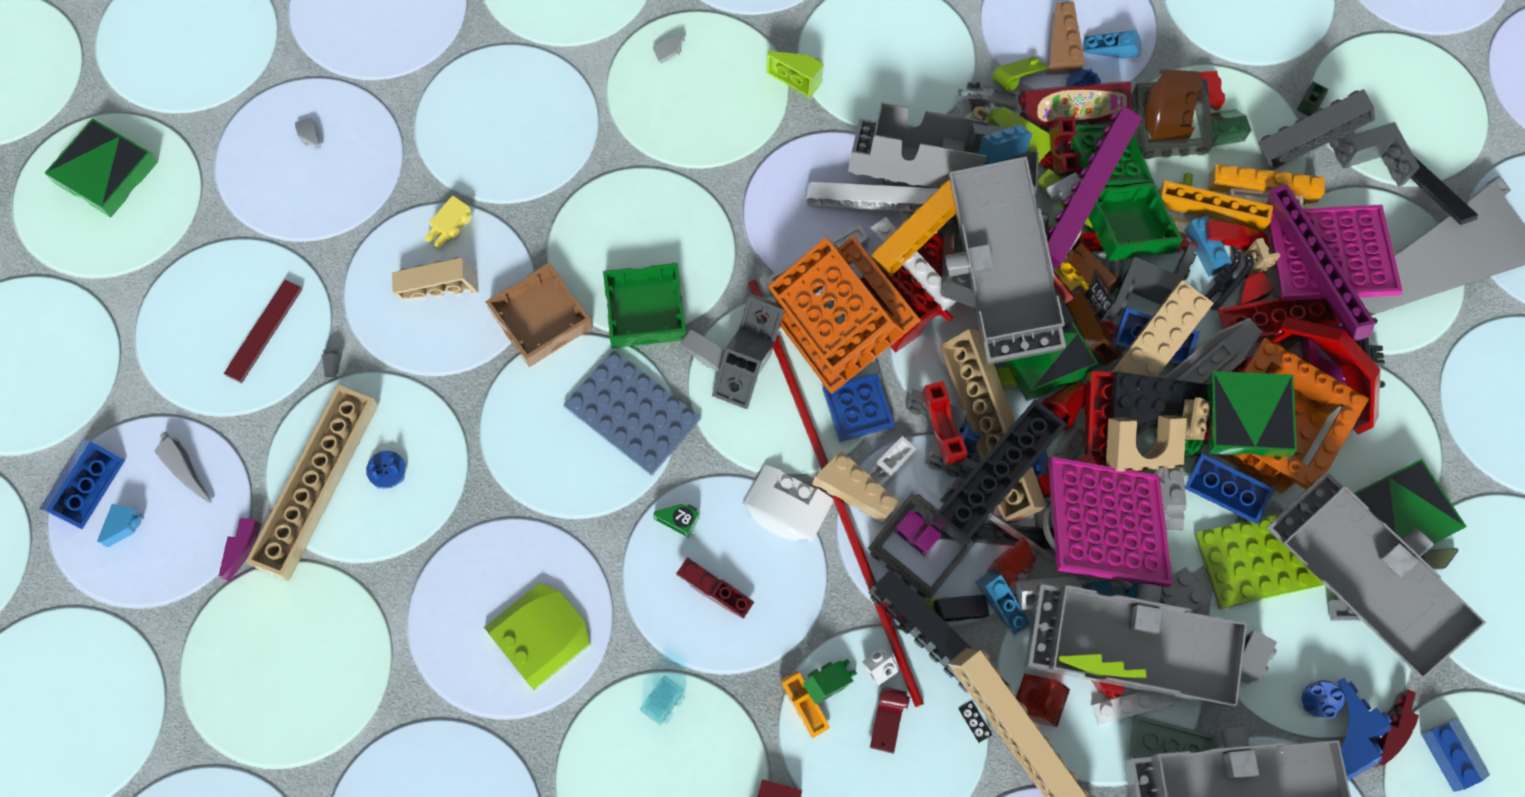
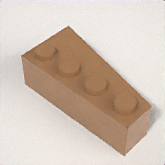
M1074 1L1057 2L1052 15L1046 75L1071 74L1076 70L1082 69L1085 62Z

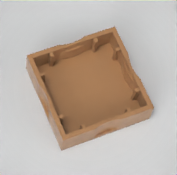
M550 262L526 276L518 284L508 287L485 301L488 310L528 367L533 366L593 328L590 317L577 299L569 293L564 281Z

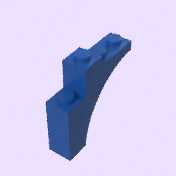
M1345 678L1337 681V684L1343 690L1348 704L1349 726L1346 738L1341 746L1347 780L1349 781L1383 761L1380 755L1383 751L1376 742H1371L1391 730L1389 723L1392 721L1385 711L1380 712L1378 708L1369 711L1371 709L1370 705L1364 698L1360 699L1356 694L1358 690L1352 681L1347 682Z

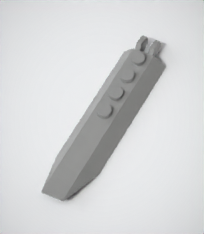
M1250 318L1217 332L1164 378L1207 384V379L1212 371L1231 372L1241 364L1262 331ZM1158 419L1146 422V424L1137 429L1136 433L1140 435L1149 426L1157 431Z

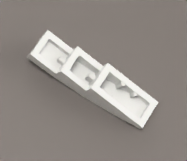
M902 436L876 462L867 474L883 487L917 448Z

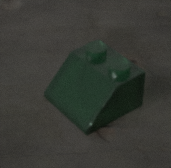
M1236 109L1202 114L1200 116L1211 147L1244 142L1252 131L1247 116Z

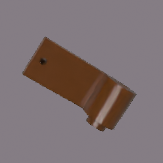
M1082 243L1066 258L1090 285L1098 277L1109 295L1122 283L1120 281L1122 277L1115 270L1112 272L1108 270Z

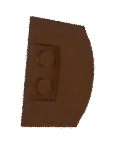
M1161 69L1159 73L1162 75L1157 82H1153L1146 104L1145 127L1146 130H1149L1152 138L1148 140L1150 143L1187 144L1195 128L1192 127L1197 93L1201 91L1199 71Z

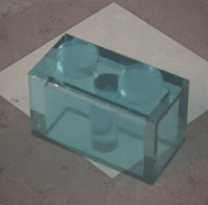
M664 675L644 702L640 711L660 726L663 723L667 724L673 716L671 711L675 706L679 707L684 701L685 689Z

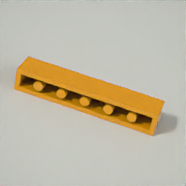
M1215 164L1209 174V191L1229 193L1230 188L1269 192V189L1287 184L1294 195L1303 196V202L1317 203L1325 193V177L1218 164Z
M949 180L944 182L934 195L929 196L923 206L917 208L908 220H905L895 233L890 234L886 241L873 251L872 259L889 277L956 214Z
M1165 180L1159 189L1165 208L1199 217L1208 215L1209 219L1243 225L1259 231H1264L1271 222L1272 205Z

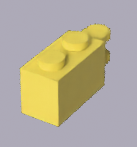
M452 195L429 221L432 229L427 233L425 240L432 242L437 235H440L436 239L434 246L441 248L446 241L450 242L453 238H456L461 228L472 219L473 214L470 207Z

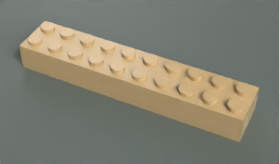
M968 329L942 344L940 349L961 407L967 410L965 418L967 423L970 424L969 429L980 435L978 444H975L982 460L1014 424L1015 419L995 365H986L980 331ZM1033 467L1029 469L998 506L1004 522H1018L1047 508Z
M341 385L337 386L246 559V562L252 567L286 581L290 580L378 408L377 403L372 397Z
M966 648L947 663L1044 797H1090L1088 792L1077 784L1078 779L1075 774L1066 769L1064 759L1053 751L1051 741L1046 736H1042L1038 723L1030 719L1026 714L1028 712L1027 708L1021 702L1018 703L1014 697L1016 695L1014 690L1009 685H1005L1001 672L997 668H993L989 663L990 657L986 652Z

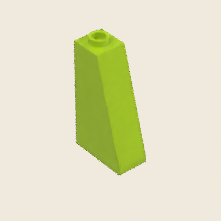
M1004 106L999 109L994 108L987 115L989 118L986 122H989V125L1008 128L1022 125L1032 132L1028 150L1039 152L1038 163L1051 149L1049 133Z

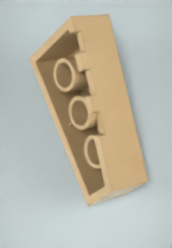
M454 257L448 261H436L434 264L418 265L410 269L403 268L392 272V291L401 300L425 298L426 294L443 296V292H454L456 295L462 294V290H471V293L478 292L477 271L460 257Z
M840 451L815 476L812 485L826 490L830 495L841 498L850 506L853 505L861 509V512L881 523H884L900 504L897 499L843 451Z

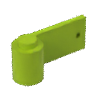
M1030 57L997 67L992 74V79L1009 92L1018 87L1020 77L1047 70L1048 66L1042 63L1039 58Z

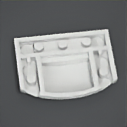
M765 465L743 506L745 509L747 507L752 518L759 525L771 533L798 541V539L813 541L834 501L833 498L818 488L815 489L783 473L780 469Z

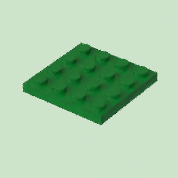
M1076 125L1077 135L1072 137L1071 144L1074 152L1079 153L1081 169L1087 168L1089 164L1087 159L1092 152H1096L1097 149L1094 147L1100 138L1103 139L1104 135L1102 133L1107 125ZM1134 134L1105 187H1126L1134 184L1154 182Z

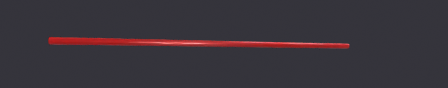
M752 280L748 282L751 293L763 298L757 281ZM760 314L762 321H767L766 316ZM777 335L773 349L822 470L829 462L780 338ZM834 495L832 496L834 504L870 591L876 584V580L845 502ZM874 603L915 707H919L924 704V701L893 623L885 614V609L880 604L876 605Z

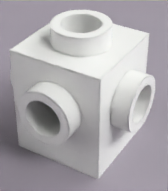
M882 648L862 661L869 677L878 685L898 672L895 665L897 663L895 657L890 652L886 653Z

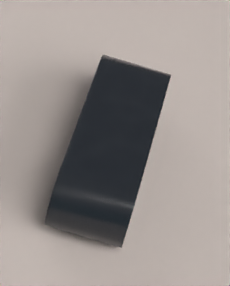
M985 595L942 598L933 601L935 612L945 622L980 619L990 615Z

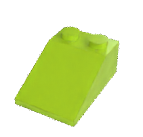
M768 51L766 73L809 98L813 96L822 83L824 63L810 55Z

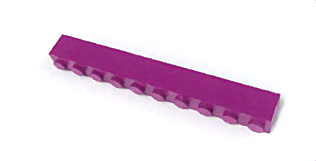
M1125 106L1119 112L1116 110L1111 116V125L1108 124L1102 133L1104 135L1103 139L1100 138L1094 147L1097 149L1096 152H1092L1087 159V163H1089L1087 168L1084 167L1079 174L1081 179L1072 186L1070 190L1073 192L1072 195L1065 199L1063 211L1060 210L1054 219L1057 222L1054 226L1051 225L1046 233L1048 235L1047 242L1051 262L1055 269L1064 262L1142 120L1141 116Z
M1285 184L1269 189L1267 204L1273 206V215L1345 331L1354 341L1371 337L1375 326L1374 319L1288 185Z

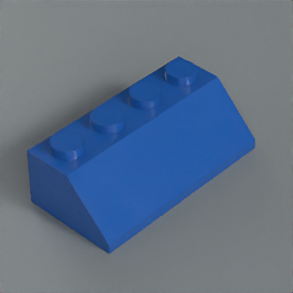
M1124 308L1117 326L1115 344L1128 348L1152 316ZM1193 330L1169 362L1179 365L1193 353L1200 331Z
M82 440L39 509L83 529L125 460L91 441Z
M1202 453L1197 456L1185 483L1186 490L1255 524H1258L1275 491L1274 488Z

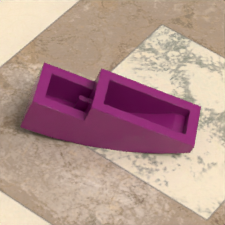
M240 518L236 537L227 536L219 576L224 580H230L248 558L261 528V524L256 519Z

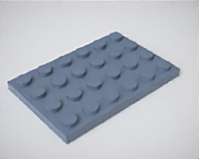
M614 349L563 404L565 409L650 476L654 475L701 420L698 414Z

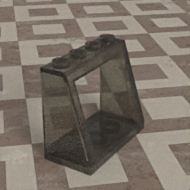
M1200 79L1201 91L1197 93L1195 110L1201 138L1149 142L1148 130L1145 127V111L1153 82L1137 83L1131 94V108L1134 113L1142 117V120L1134 132V137L1145 159H1152L1154 157L1169 158L1171 156L1186 157L1188 155L1203 156L1209 153L1213 146V134L1207 79Z
M912 492L868 549L871 551L869 554L877 561L881 559L886 563L885 567L888 570L892 569L894 572H897L909 587L912 584L918 589L916 591L918 595L924 599H932L978 541L971 537L932 586L927 584L882 547L895 531L897 525L915 506L932 519L939 510L919 493Z

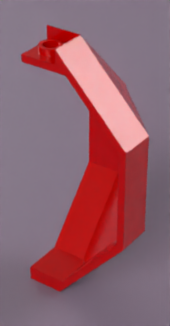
M1289 317L1273 324L1272 326L1276 329L1274 331L1275 335L1271 340L1273 344L1291 334L1310 337L1343 371L1348 387L1369 399L1358 417L1353 430L1359 435L1374 428L1379 417L1381 369L1343 329Z

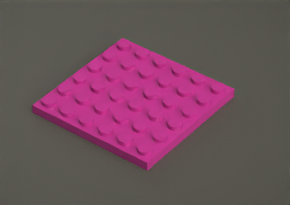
M1382 204L1303 209L1359 297L1399 296L1402 294L1403 290ZM1272 213L1269 231L1273 253H1280V257L1275 265L1282 301L1326 299Z
M1051 457L1048 460L1057 571L1168 588L1172 586L1173 581L1160 476L1127 469L1124 472H1120L1109 466Z

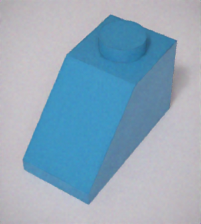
M111 504L97 542L105 547H110L134 534L136 528L141 524L142 514L132 508Z

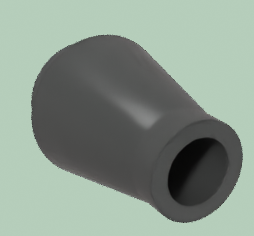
M323 350L321 358L324 377H336L341 357L339 350Z

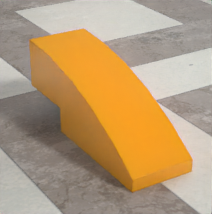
M795 671L779 680L812 738L830 728L819 705H815L804 688L803 683L805 681L800 672Z

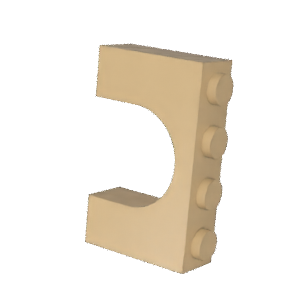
M1177 415L1158 416L1155 445L1149 452L1140 455L1136 447L1137 421L1126 417L1109 418L1106 465L1120 472L1126 471V468L1143 470V467L1159 469V466L1175 468L1176 465H1184L1187 418Z

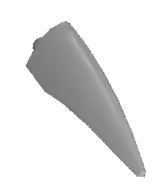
M167 432L161 433L160 437L163 441L155 449V454L179 481L196 495L211 503L212 500L201 484L191 464L189 455L180 441L170 437Z

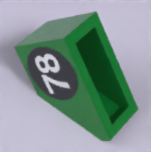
M679 504L655 511L653 517L655 521L689 538L700 518V514L697 512L698 509L690 504L687 506Z

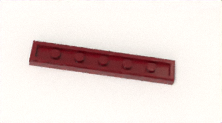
M287 280L283 281L223 373L225 376L241 384L243 383L303 290L300 286Z

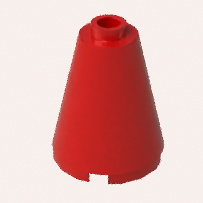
M1079 381L1073 382L1041 402L1042 405L1067 423L1064 427L1066 431L1072 427L1086 399V385Z

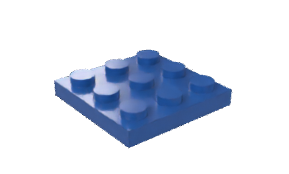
M877 373L849 380L833 394L826 387L822 388L839 442L890 429L895 426Z

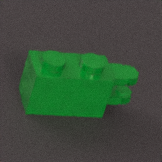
M848 659L842 662L840 660L834 664L830 661L821 667V671L815 669L807 675L808 679L803 683V686L815 705L844 690L853 682L852 677L857 675L856 670L850 672L846 670V667L850 664Z

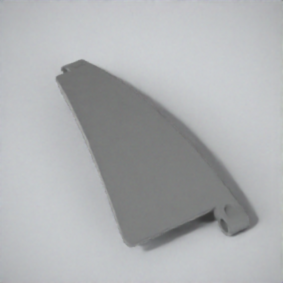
M1501 175L1489 181L1484 189L1466 202L1478 214L1477 220L1460 225L1449 215L1394 255L1403 290L1402 294L1399 296L1359 297L1371 316L1525 266V225L1504 197L1511 189Z

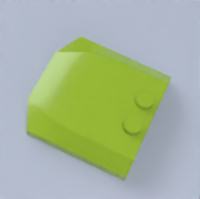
M543 583L537 584L484 626V629L533 691L590 646L587 626L583 618L561 591Z

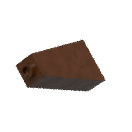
M1082 291L1073 294L1074 298L1067 305L1087 346L1105 365H1108L1122 356L1090 299Z

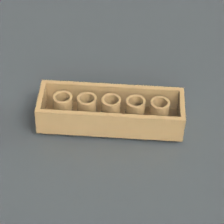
M1183 280L1178 281L1109 372L1118 371L1157 377L1214 303Z

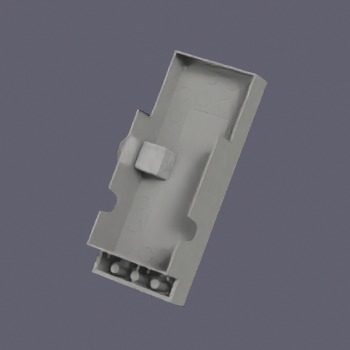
M881 102L877 122L859 119L848 172H852L855 175H868L876 179L884 178V186L940 188L944 182L949 180V172L989 164L985 161L986 155L978 154V150L970 149L968 141L972 123L989 125V122L926 111L921 124L913 127L908 124V107ZM1027 150L1024 154L1003 160L1007 161L1027 156L1034 194L1036 195L1038 188L1039 152Z
M1027 156L949 172V181L964 252L945 255L949 277L963 274L969 275L986 365L1064 350L1066 343L1062 328L1065 324L1059 295L1056 296L1054 289L1053 266L1041 208H1037Z
M1328 472L1323 473L1266 527L1422 679L1429 675L1487 623L1440 578L1442 577L1421 558L1434 545L1427 536L1415 528L1402 540L1385 523L1377 519L1355 494L1346 486H1342Z
M1040 584L1036 588L1024 667L1220 706L1237 707L1247 623L1191 613V609L1162 604L1160 603L1162 587L1151 584H1138L1136 598L1120 595L1104 596L1096 594L1097 591L1068 585L1060 588ZM1101 654L1102 663L1124 662V670L1146 669L1147 678L1129 679L1098 676L1057 662V657Z
M1239 727L1221 730L1224 748L1210 749L1198 753H1190V751L1163 753L1152 757L1134 758L1124 761L1130 797H1351L1339 740L1291 745L1276 743L1249 746L1246 728Z

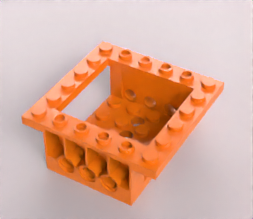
M854 236L849 238L839 248L825 237L768 286L777 299L775 303L782 305L785 309L780 327L831 394L836 392L921 321ZM853 263L894 316H891L882 308L850 267V264ZM824 288L822 294L816 295L818 291ZM834 300V307L829 310L826 309L827 302ZM844 314L845 321L838 324V316Z
M1264 338L1245 368L1244 373L1290 374L1294 376L1297 451L1290 458L1268 457L1255 454L1216 455L1262 483L1274 488L1280 494H1283L1295 483L1307 489L1323 473L1328 472L1369 399L1279 345L1273 344L1269 339ZM1338 407H1341L1309 465L1304 464L1302 461L1326 419Z

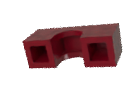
M1058 117L1049 121L1053 172L1058 176L1079 172V153H1073L1071 150L1072 137L1077 135L1075 117Z

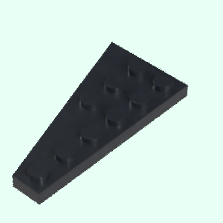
M1118 371L1113 372L1110 418L1126 417L1136 420L1137 424L1157 420L1158 416L1183 413L1185 400H1195V397H1200L1208 401L1207 384Z

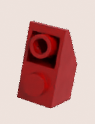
M1199 72L1201 91H1198L1197 99L1215 111H1219L1225 102V94L1222 93V80L1218 76V72Z

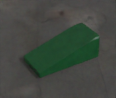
M1312 81L1297 110L1307 116L1313 115V112L1319 109L1329 89Z

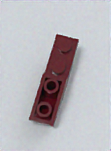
M688 557L675 574L690 584V587L742 619L745 618L754 604V601L723 579H718Z
M1406 690L1396 696L1395 712L1390 717L1392 721L1390 723L1391 730L1377 738V744L1383 751L1380 754L1383 761L1373 767L1383 766L1392 760L1411 737L1419 717L1418 714L1411 712L1416 692Z

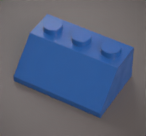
M1457 717L1421 733L1453 792L1465 790L1490 776Z

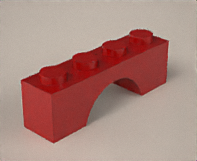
M944 381L925 385L922 395L945 466L965 461L968 453L962 435L955 428L950 410V398Z

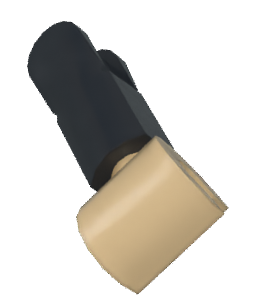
M968 82L967 92L972 109L970 119L986 121L989 112L983 105L980 82H976V84Z

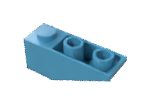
M1137 30L1085 36L1083 52L1121 59L1140 57L1142 42Z
M989 571L975 582L982 595L986 596L987 602L1013 635L1030 624L1001 574Z

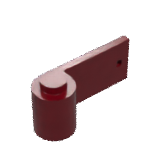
M882 686L870 743L871 749L894 754L901 715L904 708L908 709L910 697L906 696V691Z

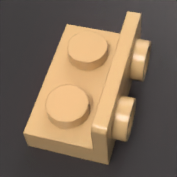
M1263 238L1256 239L1243 254L1245 263V256L1247 254H1252L1253 267L1249 274L1253 272L1257 274L1262 271L1266 274L1280 257V253L1269 254V248Z
M1195 397V400H1185L1182 417L1187 418L1186 439L1204 440L1207 430L1206 422L1209 413V401L1200 397Z

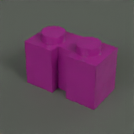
M910 510L897 525L894 532L925 557L939 541L942 534L939 533L940 530L935 525L930 524L928 526L923 521L925 518L919 512Z

